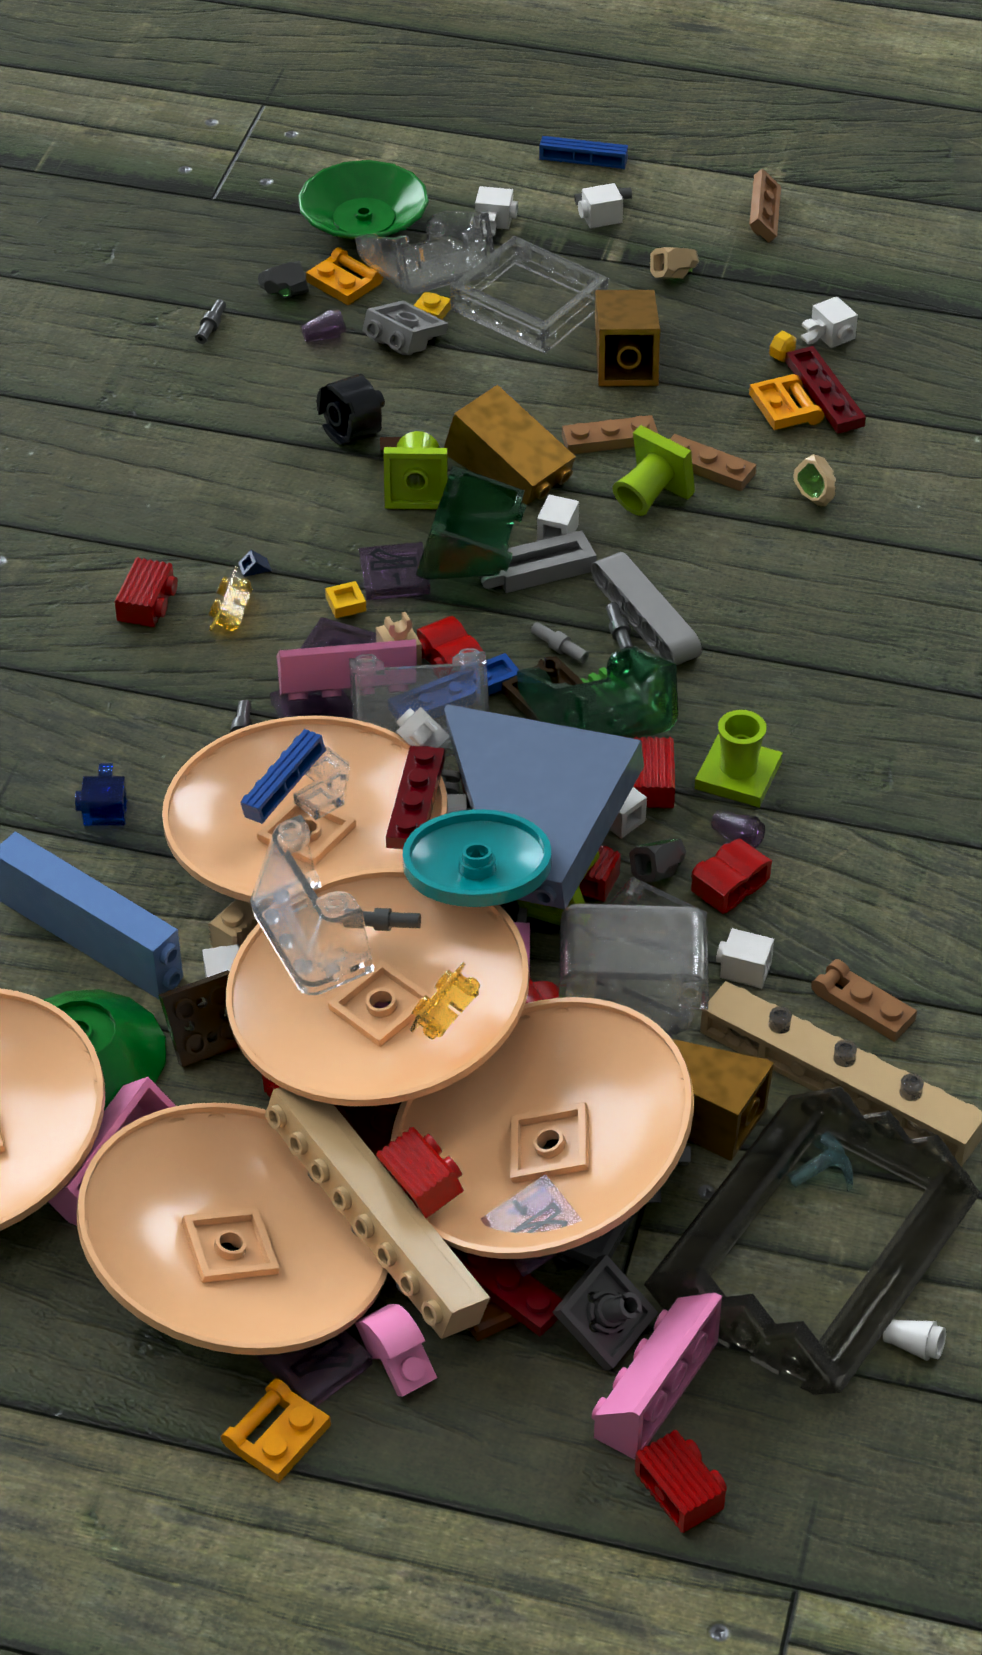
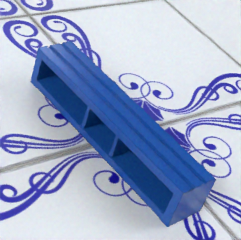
M542 136L539 147V160L625 169L628 160V145Z
M304 729L299 736L294 738L293 743L288 749L281 753L280 758L274 765L268 768L267 773L242 798L240 803L246 818L261 824L266 821L269 815L326 751L322 735Z

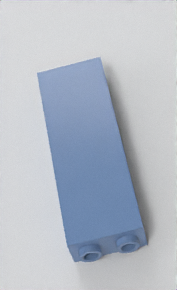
M16 831L0 844V902L159 999V994L168 992L178 986L183 978L178 929Z

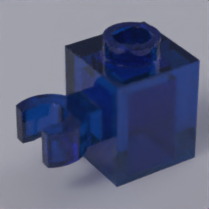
M99 763L98 776H83L82 790L75 792L76 812H82L84 826L126 824L128 798L125 776H113V763Z

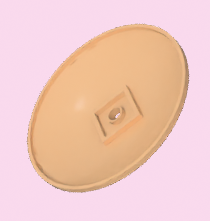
M335 716L285 717L235 730L216 739L198 751L174 776L167 789L162 811L163 828L167 844L179 864L192 877L205 886L237 900L270 907H277L300 891L343 874L378 868H403V849L386 848V834L410 745L397 733L364 721ZM304 729L322 735L326 751L275 808L266 821L261 824L246 818L240 803L242 798L267 773L268 768L274 765L280 758L281 753L288 749L293 743L294 738L299 736ZM442 776L430 820L448 813L447 792Z
M403 868L361 870L324 880L300 891L275 907L254 927L239 948L228 975L226 987L228 1020L235 1041L244 1056L262 1075L278 1086L296 1095L334 1105L378 1106L395 1104L432 1094L454 1084L483 1065L498 1051L517 1025L525 1007L530 978L528 956L517 926L500 905L462 907L445 904L417 891L406 879ZM375 908H391L392 912L420 913L421 927H392L390 931L374 930V927L346 926L344 917L346 911L374 912ZM377 1002H391L384 1008L373 1007Z
M0 988V1231L40 1209L72 1179L94 1145L100 1130L105 1107V1082L102 1067L95 1048L81 1027L64 1011L47 1001L26 993Z
M563 997L538 1000L525 1004L520 1019L508 1039L483 1065L448 1087L429 1095L402 1102L395 1118L391 1141H395L397 1136H402L403 1132H408L409 1127H414L422 1137L429 1133L442 1150L439 1156L442 1159L450 1156L461 1170L463 1175L458 1180L464 1191L427 1218L448 1246L466 1253L489 1258L525 1259L541 1257L575 1248L606 1234L638 1212L658 1192L675 1169L691 1132L694 1116L693 1086L687 1065L676 1044L657 1023L644 1014L627 1006L596 998ZM552 1139L559 1140L554 1147L542 1149L547 1141ZM516 1199L523 1208L527 1206L526 1214L522 1215L512 1201ZM552 1202L562 1212L551 1220L568 1221L567 1226L561 1228L562 1224H544L533 1233L526 1232L535 1226L522 1229L516 1233L511 1232ZM551 1207L530 1223L544 1221L554 1214L556 1210Z
M216 1102L193 1103L162 1109L133 1121L112 1135L92 1158L81 1183L76 1210L78 1234L86 1259L106 1290L124 1308L154 1329L177 1340L213 1351L241 1355H269L298 1351L318 1345L337 1336L358 1321L373 1305L383 1288L388 1274L386 1268L379 1264L376 1256L363 1239L356 1235L354 1228L344 1215L334 1207L332 1200L321 1186L312 1179L309 1171L298 1157L291 1153L289 1146L279 1133L269 1125L265 1117L266 1110L258 1107ZM231 1243L232 1246L239 1248V1250L230 1251L223 1248L221 1244Z

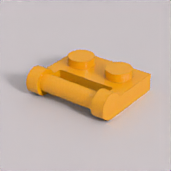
M340 247L335 248L329 258L306 272V281L346 305H350L379 286L384 278L383 271L376 267L370 268L359 262ZM344 266L364 278L360 279L357 276L342 269L341 267Z
M796 374L750 384L749 395L773 430L806 422L816 425L824 418V412L818 405H814L802 388L803 383ZM789 394H792L795 397V399L802 408H798V406Z
M275 1378L265 1388L266 1394L235 1427L230 1426L221 1435V1441L230 1451L280 1483L331 1426V1419L329 1415L292 1392L282 1380ZM277 1405L285 1408L284 1412L254 1444L247 1440L248 1436Z

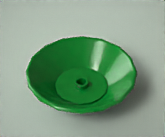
M373 160L348 161L324 168L305 182L298 195L300 213L313 227L332 236L357 242H372L406 230L422 218L429 203L426 186L413 172L393 163Z
M100 989L65 991L44 999V1001L53 1004L70 1016L86 1033L95 1048L105 1082L104 1111L123 1085L149 1077L156 1084L166 1064V1036L150 1011L130 997Z

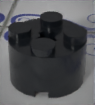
M356 374L329 383L319 389L316 400L318 415L324 414L326 424L322 426L332 441L337 444L349 443L381 431V408L384 407L385 400L383 394L379 390H374L363 374Z

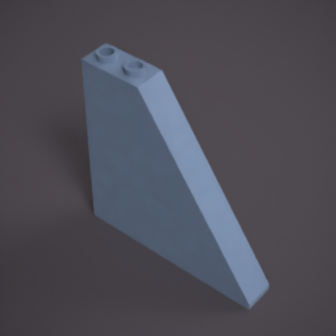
M447 704L444 711L448 734L471 810H497L518 815L533 822L542 829L550 841L552 866L548 877L536 890L517 900L566 909L644 768L641 740Z

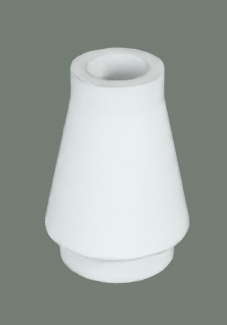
M888 1318L883 1331V1341L893 1344L926 1361L930 1358L939 1359L944 1349L946 1329L937 1326L936 1321L895 1320Z

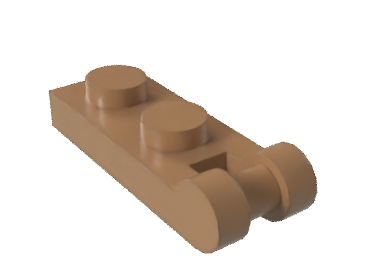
M839 959L833 960L827 966L826 974L818 975L811 983V988L816 995L893 1042L916 1020L917 1010L851 972L846 963ZM837 983L844 988L841 990L840 988L836 987L835 984Z

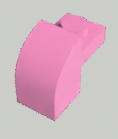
M388 1304L355 1322L370 1358L381 1359L397 1396L403 1397L437 1379L436 1373L422 1345L425 1339L413 1318L399 1304Z

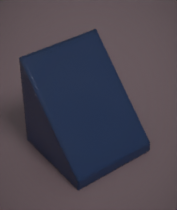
M250 550L238 562L244 577L272 571L268 559L253 550Z

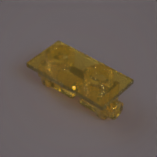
M236 566L229 578L223 576L216 594L221 595V598L216 597L208 613L209 616L213 617L209 628L210 631L213 630L216 623L223 626L227 631H234L241 624V619L253 588L248 579H240L235 576L238 569Z
M464 962L454 973L448 969L441 976L434 987L438 991L432 998L425 995L412 1011L416 1018L411 1026V1032H414L421 1025L423 1033L429 1039L434 1040L436 1037H442L458 1018V1014L448 1006L451 1005L462 1013L479 995L480 983L478 980L471 976L466 978L462 975L466 966Z

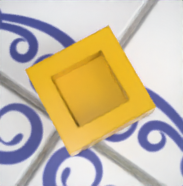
M425 291L414 306L443 320L451 309V298Z
M357 581L325 588L326 600L335 619L366 611V600Z

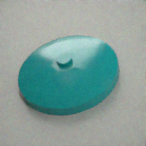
M462 810L435 817L416 828L409 835L403 847V870L409 883L421 894L433 900L462 907L495 906L520 899L542 885L548 877L552 866L551 844L544 831L523 817L497 810Z

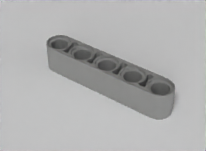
M624 552L613 554L591 564L592 577L598 588L611 603L616 602L619 605L624 618L627 619L630 625L667 667L672 668L701 656L702 647L697 634Z

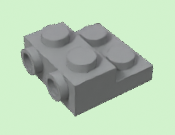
M402 300L367 309L362 331L369 338L378 343L388 344L391 349L402 355H412L415 352L426 350L428 340L446 334L448 322Z

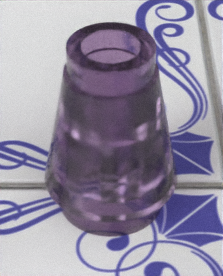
M330 309L300 326L306 343L340 338V334L347 332L339 309L335 311Z
M718 810L711 821L712 829L718 831L729 840L742 839L753 848H757L761 844L765 835V825L756 816Z

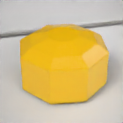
M783 330L774 336L770 344V356L784 363L786 352L796 349V337Z

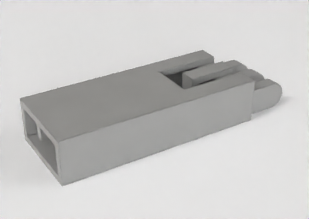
M581 530L495 551L490 556L474 560L472 566L477 572L484 588L489 589L503 585L505 593L589 573L591 572V564L597 560V555Z

